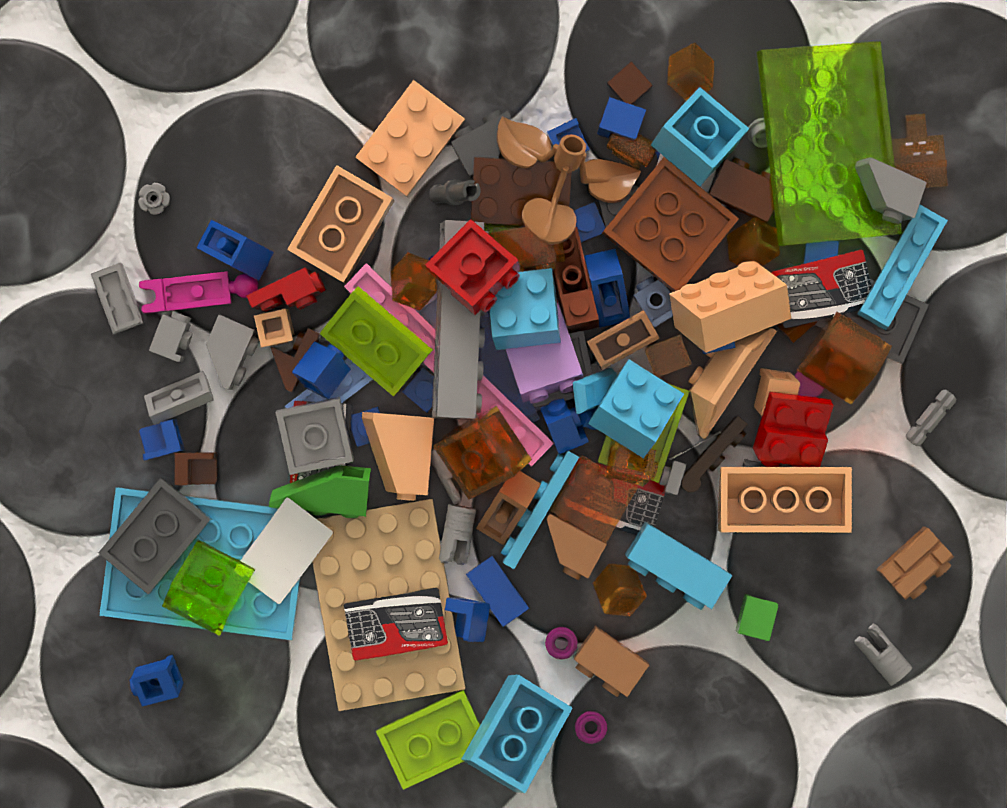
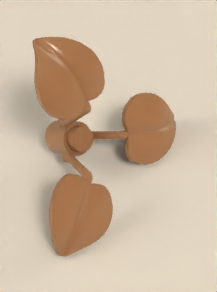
M503 116L500 119L497 129V143L502 156L509 163L528 169L533 167L537 160L545 163L554 156L556 168L561 171L552 201L549 202L543 198H535L527 202L522 211V221L525 227L539 241H544L547 244H559L567 240L576 227L574 210L569 206L557 204L568 173L577 170L579 167L581 182L588 184L589 193L594 198L607 203H617L624 200L640 176V170L621 163L602 159H593L585 162L587 155L585 153L586 143L579 136L566 135L561 139L559 145L554 144L552 150H550V139L542 130L528 124L511 121Z

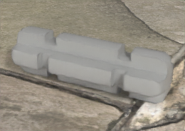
M942 390L935 398L936 402L931 403L916 421V427L912 426L907 432L906 438L913 445L920 446L927 438L926 434L931 433L946 415V409L950 410L957 399L949 391Z

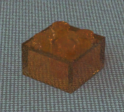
M836 312L810 344L797 371L847 403L852 404L878 374L892 346L877 335L859 326L850 318Z
M497 406L476 416V419L469 420L452 429L433 446L468 500L514 477L532 460Z

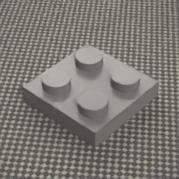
M340 397L276 411L290 475L354 461Z

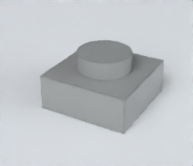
M673 461L670 467L664 466L659 482L660 485L664 486V494L674 497L678 495L686 464Z

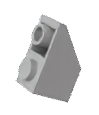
M218 315L206 346L222 387L232 390L234 384L237 386L241 384L246 373V368L242 367L247 355L253 356L259 339L255 337L257 330L223 315Z

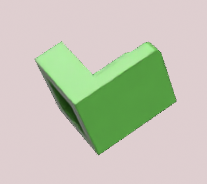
M744 594L735 631L738 634L770 641L778 604Z

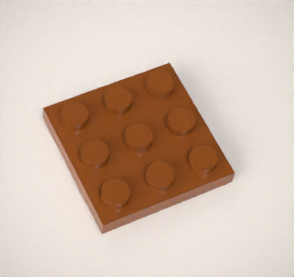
M663 157L602 234L670 290L675 292L688 283L739 218Z

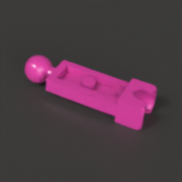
M228 271L144 280L139 282V287L144 290H153L156 299L151 304L143 305L141 310L143 314L232 304L231 294L236 293L241 298H247L246 295L258 290L259 284L257 279L245 273L238 275L234 281H230Z

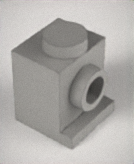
M174 311L171 317L162 315L149 351L183 363L185 356L179 354L181 349L187 350L193 335V332L189 331L191 318Z

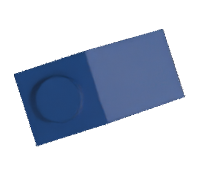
M213 220L210 221L197 246L199 250L258 281L268 267L274 253Z
M616 249L585 255V263L599 318V327L618 324L630 318L623 273Z

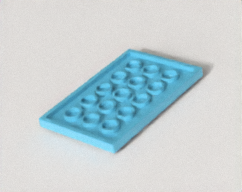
M116 487L109 539L149 491ZM185 496L212 520L150 594L144 592L106 560L99 616L285 640L293 639L300 579L281 604H277L234 571V568L278 510L277 508Z

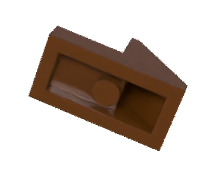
M308 328L306 333L300 332L292 347L293 350L297 351L295 356L271 346V351L285 389L290 392H295L299 384V380L292 373L293 369L313 342L318 343L322 336L312 329Z

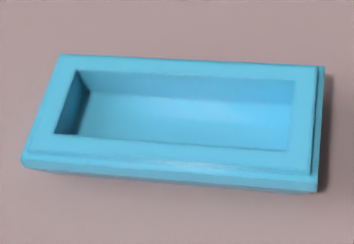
M607 368L573 382L577 414L600 405L617 377V373L612 368Z

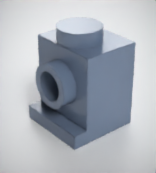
M651 276L635 286L638 292L633 297L640 309L645 311L654 328L673 316L670 291L661 281H654ZM659 294L662 298V303L659 306H653L650 303L651 295Z

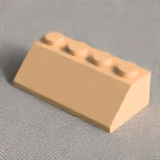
M720 467L718 531L852 533V467Z

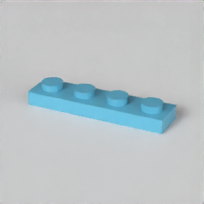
M919 204L915 218L910 219L860 308L859 316L885 331L887 330L948 220Z
M566 451L564 455L558 453L549 468V470L554 472L548 483L541 482L539 489L533 497L538 500L532 511L526 509L517 523V526L521 527L520 532L515 539L509 537L500 552L505 555L503 559L505 565L515 569L578 461L579 457Z

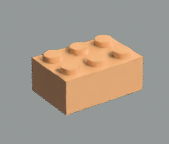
M336 165L287 250L346 284L393 205L394 199Z
M755 261L743 262L734 269L724 273H715L706 280L695 284H687L680 290L669 294L675 328L705 353L791 319L787 284Z

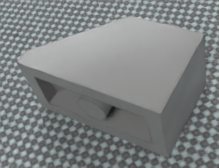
M872 157L857 161L855 168L872 209L882 213V218L886 221L900 224L901 221L914 219L927 182Z

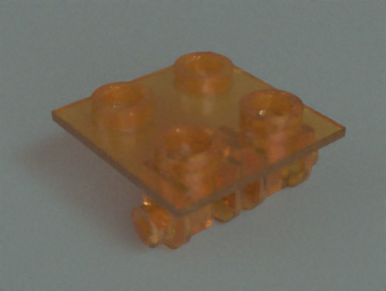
M582 455L552 507L551 512L555 513L562 520L572 523L607 543L638 487Z

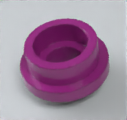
M566 627L554 628L548 633L545 641L548 653L552 657L561 660L571 657L578 645L576 635ZM559 637H564L568 641L567 646L563 649H559L555 645V641Z
M587 711L577 718L575 732L581 741L594 744L605 737L607 723L601 714L595 711ZM589 721L597 724L596 731L592 733L585 730V724Z

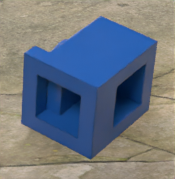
M564 398L553 400L548 405L540 408L559 454L589 442L575 407L569 410Z
M173 655L167 656L165 660L136 667L130 678L131 691L135 697L138 696L142 707L177 698L184 684Z

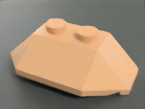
M767 328L735 341L736 348L707 353L706 355L710 359L705 367L701 368L698 366L688 380L692 384L689 389V395L699 437L706 439L777 331L775 329Z

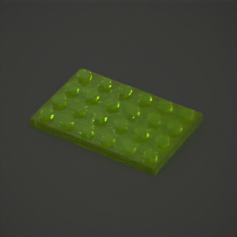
M881 41L758 51L757 59L778 246L902 234L901 223L896 224L886 221L882 218V213L872 209L855 168L857 161L870 157L895 168Z

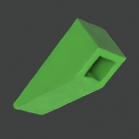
M338 465L273 489L269 507L279 509L284 500L289 498L302 509L314 515L334 513L341 514L346 518L366 517L371 468Z

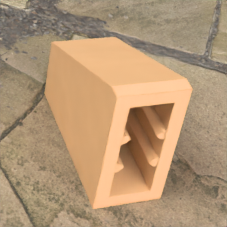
M362 412V421L385 490L397 493V499L416 501V495H428L434 418Z

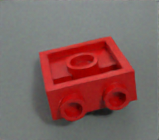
M471 219L425 264L426 270L450 290L451 295L474 315L480 310L483 312L489 311L497 301L495 295L503 287L510 289L520 277L518 273L520 270L519 260Z
M305 267L246 295L252 308L261 309L265 312L282 305V298H284L288 306H296L297 309L302 310L317 302L315 297L322 294L321 292L326 291L320 275L316 271L311 273V270Z
M769 391L753 445V450L758 460L766 467H779L780 463L790 464L792 467H820L828 443L825 432L834 406L832 401L824 398Z

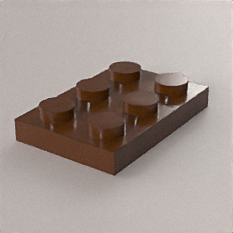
M474 157L473 180L475 181L474 184H479L481 193L476 200L471 201L470 219L474 222H484L487 224L525 226L522 221V211L525 204L535 198H543L551 202L561 171L556 168L554 161L542 163L537 160L533 167L524 169L512 165L505 158ZM568 173L557 202L558 205L569 206L571 173Z

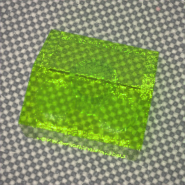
M197 540L172 581L162 607L220 636L240 601L255 569Z

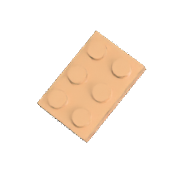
M413 80L356 155V159L408 197L464 123L465 118Z

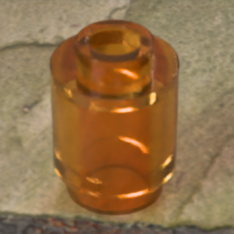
M638 133L636 140L612 134L606 148L612 151V155L637 170L642 165L648 167L657 152L651 146L653 141Z

